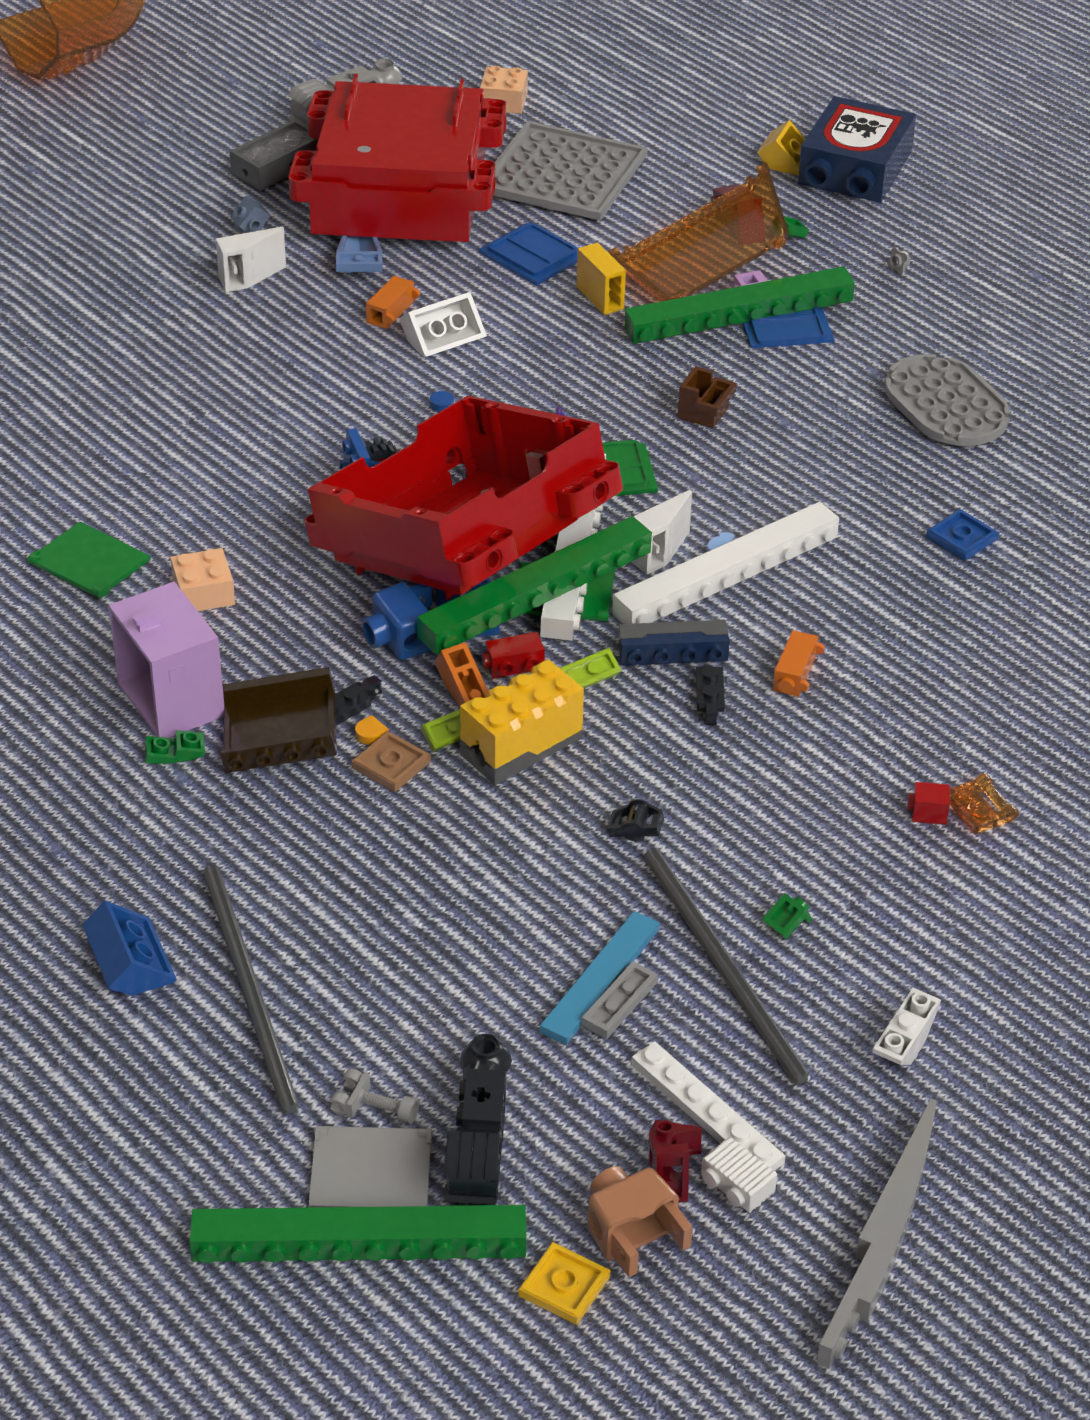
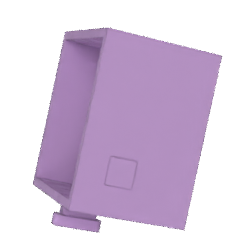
M175 581L109 605L118 684L156 737L170 738L175 736L176 730L188 731L224 717L218 636Z

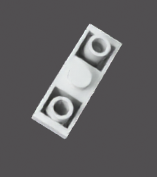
M912 988L874 1046L872 1053L899 1065H911L926 1041L941 999Z

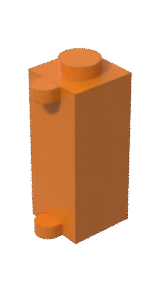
M393 276L366 303V323L387 329L420 296V291L414 288V282Z
M792 630L775 668L773 691L799 697L801 692L808 690L809 683L806 679L816 655L823 654L825 650L824 644L818 642L819 636Z

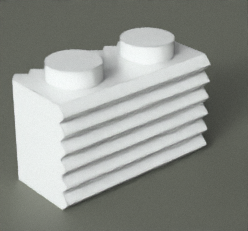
M728 1137L702 1158L701 1175L705 1183L712 1188L717 1187L726 1194L729 1202L736 1207L741 1206L751 1213L753 1209H756L758 1205L775 1192L777 1173L772 1171L771 1167H767L766 1163H762L761 1159H757L756 1155L753 1156L741 1144L734 1141L732 1137Z

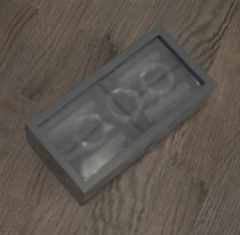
M294 119L231 150V174L260 191L289 177L295 154L303 150L317 151L319 139L308 136V126Z

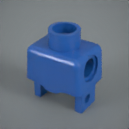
M402 581L374 593L372 597L373 615L362 620L363 633L369 646L375 649L387 644L400 660L431 652L432 650L417 637V616L428 612L426 607L432 606V587L423 584L409 587Z

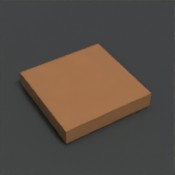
M387 731L352 760V768L391 791L396 792L431 762V754Z

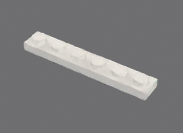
M653 1042L632 1056L631 1065L720 1144L728 1137H732L734 1141L741 1144L753 1156L756 1155L757 1159H761L762 1163H766L767 1167H771L772 1171L785 1164V1155L658 1043Z

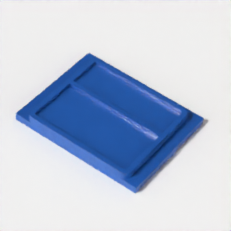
M525 223L479 248L480 254L536 286L577 263L578 248L535 223Z
M814 307L810 310L771 317H761L757 320L751 318L749 322L743 323V328L751 348L834 342L833 334L822 307Z

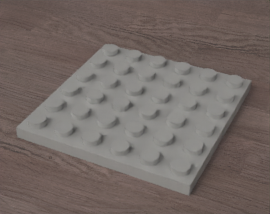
M527 121L495 161L494 196L601 221L646 158L648 148Z

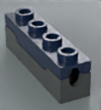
M726 620L619 624L618 648L621 666L728 661L730 639Z

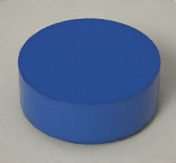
M437 391L430 396V407L436 412H440L454 404V396L450 392Z

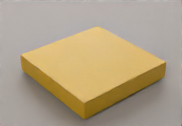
M552 1242L519 1288V1297L578 1325L609 1280L611 1270Z

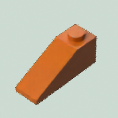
M466 642L441 650L435 664L446 688L460 706L475 697L485 698L488 694V689Z

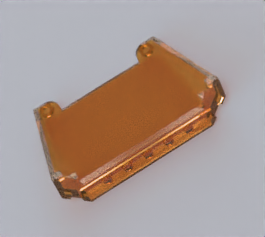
M765 162L756 167L758 175L752 179L751 176L746 177V182L636 245L630 248L628 245L624 246V252L620 253L619 249L615 247L609 250L608 253L626 270V276L661 302L691 296L770 250L782 248L788 241L789 232L768 164Z

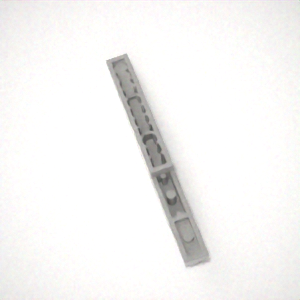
M930 1099L859 1236L856 1258L862 1260L819 1344L817 1364L830 1369L835 1357L841 1359L847 1346L848 1339L845 1337L848 1331L854 1333L859 1320L866 1323L869 1322L890 1276L908 1228L926 1163L937 1103L934 1099Z

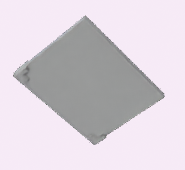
M316 1126L308 1207L427 1206L431 1140L433 1137L432 1129Z

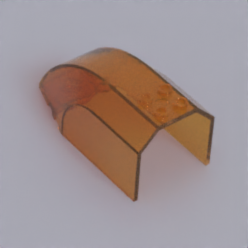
M38 0L42 7L0 19V41L18 72L38 80L46 77L52 79L59 75V73L68 74L75 68L92 63L106 54L135 25L141 15L145 0Z

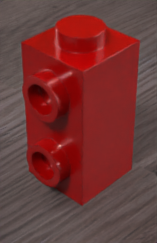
M538 632L485 641V653L481 654L484 669L489 670L492 679L531 672L534 666L545 661V648Z

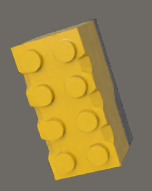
M547 659L534 666L529 675L519 674L511 678L508 686H496L489 690L485 698L475 697L460 705V755L494 785L503 782L582 738L584 688Z

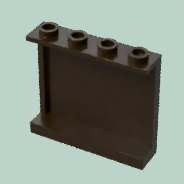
M329 667L222 684L224 698V750H220V756L226 773L337 755L335 686Z

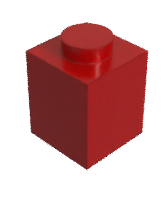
M915 782L914 793H908L907 810H912V822L947 824L950 806V785Z

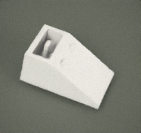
M283 227L216 238L218 275L225 292L249 288L286 267Z
M691 490L634 516L652 532L651 553L632 561L646 575L666 566L690 532Z

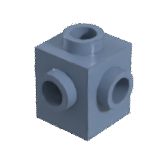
M247 195L230 215L231 219L236 223L234 227L242 234L259 231L271 216L261 204Z

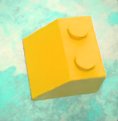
M788 120L771 131L757 153L770 169L799 175L801 145L805 138L791 120Z

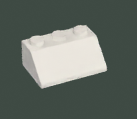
M470 292L408 312L399 318L407 341L424 358L487 336Z

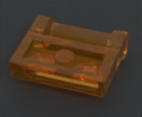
M987 773L978 775L973 781L950 788V806L974 835L1009 823L1019 815V810L1014 804H1009L993 786V780ZM984 791L1000 811L995 812L979 793Z

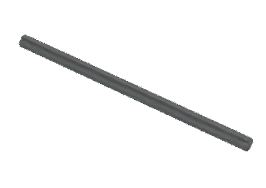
M658 849L648 850L645 853L646 863L793 1084L800 1085L801 1083H806L809 1072Z
M217 865L207 866L204 869V877L281 1111L285 1115L296 1113L299 1109L298 1101L220 869Z

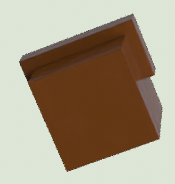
M695 366L679 386L678 418L713 429L728 410L729 400L736 392L737 383L718 377L713 378V371Z

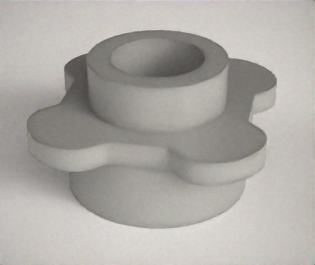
M893 247L887 262L888 267L897 270L898 274L904 273L910 264L909 254L906 251H899L898 247Z

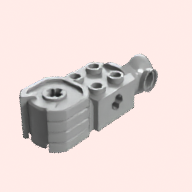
M384 58L377 60L375 66L369 71L363 66H358L326 78L327 85H324L317 79L297 84L288 94L292 98V115L289 119L291 121L296 119L308 126V110L313 94L319 90L334 91L336 81L352 82L355 73L358 74V82L398 84L402 80V73L394 65L393 60Z

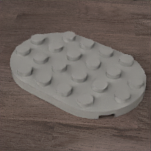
M922 354L901 359L889 368L885 379V393L887 397L930 440L973 448L976 445L995 441L1006 430L1010 414L1007 402L967 364L951 357L948 361L944 358H936L934 354Z

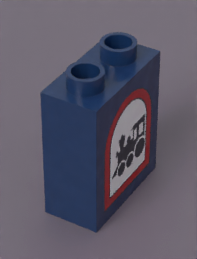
M834 96L801 145L798 184L881 203L912 152L916 114Z

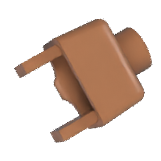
M613 1166L595 1177L590 1186L592 1195H590L588 1203L587 1228L606 1260H616L628 1277L637 1274L639 1253L636 1249L669 1233L682 1251L691 1247L693 1226L678 1208V1195L653 1168H645L627 1176L622 1168Z

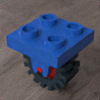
M357 428L347 429L346 439L342 441L344 459L340 461V470L361 457H364L368 467H373L398 451L395 445L390 440L387 442L385 438H381L380 442L378 438H374V443H370L368 440L365 442L367 445L365 446Z

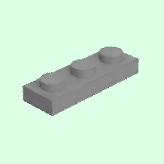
M633 961L582 1016L581 1026L608 1039L658 983V974Z

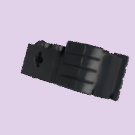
M480 1034L463 1048L459 1058L460 1066L463 1069L462 1081H460L459 1101L464 1102H460V1106H457L456 1126L462 1127L449 1128L447 1132L444 1161V1177L447 1178V1182L445 1184L444 1201L448 1203L469 1204L471 1202L472 1204L496 1205L498 1199L506 1110V1077L512 1063V1058L508 1048L496 1036Z

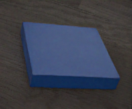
M962 509L928 529L926 533V538L964 561L998 540L999 537L998 531Z

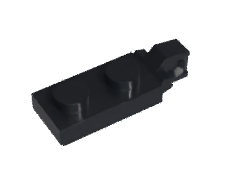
M696 666L697 711L705 712L706 725L717 726L718 712H724L725 709L723 667Z
M373 675L364 679L362 683L356 682L336 693V726L370 707L371 701L376 698L375 696L382 693V680Z

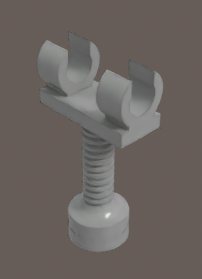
M348 1069L342 1078L346 1080L343 1084L344 1088L353 1092L349 1097L343 1092H335L329 1101L333 1103L330 1110L338 1115L347 1114V1117L353 1118L361 1103L396 1112L399 1121L409 1124L414 1122L419 1109V1100L416 1098L404 1096L401 1101L368 1092L371 1087L370 1075L365 1072L362 1074L356 1069Z

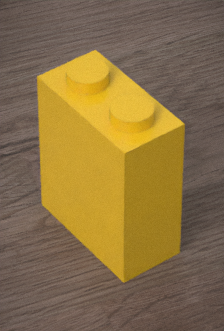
M598 242L578 248L577 288L603 315L623 310L626 270Z

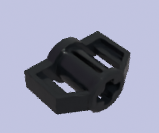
M633 799L628 805L612 811L607 826L609 837H624L627 840L637 842L643 840L645 836H659L664 815L661 809L647 801ZM653 815L651 824H646L647 819ZM627 816V819L622 824H620L622 818Z

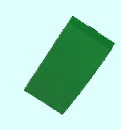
M176 730L174 738L146 736L144 743L145 763H178L204 756V733Z

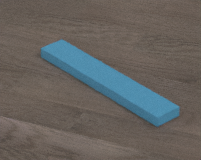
M634 911L542 1022L540 1033L567 1045L581 1028L582 1016L622 972L636 960L660 930V922Z

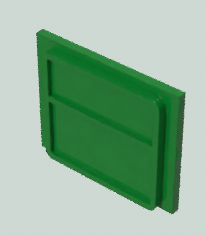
M637 440L602 442L606 460L617 462L620 467L623 490L615 496L658 493L653 466L651 465L645 443H639Z

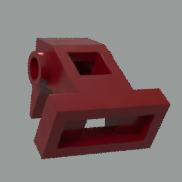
M655 1119L649 1131L648 1159L650 1168H653L678 1195V1203L688 1202L689 1155L701 1154L702 1127ZM672 1166H680V1173L676 1172Z

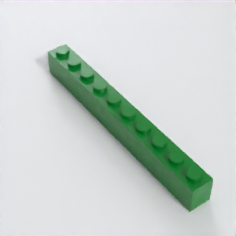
M843 266L625 308V329L633 344L749 322L751 318L757 320L761 317H771L810 310L814 307L821 308L851 302L854 297L855 282L846 267Z
M634 516L624 519L417 616V637L437 655L441 650L474 638L487 630L495 628L510 619L518 617L533 608L539 607L556 597H560L577 587L651 553L652 532Z
M526 1205L192 1209L190 1229L192 1262L203 1263L225 1261L244 1263L247 1261L280 1262L301 1260L312 1262L315 1260L380 1261L382 1259H403L411 1261L415 1259L447 1260L470 1258L479 1260L482 1258H526Z

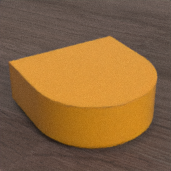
M372 715L359 721L355 727L356 739L367 745H371L389 731L385 725Z

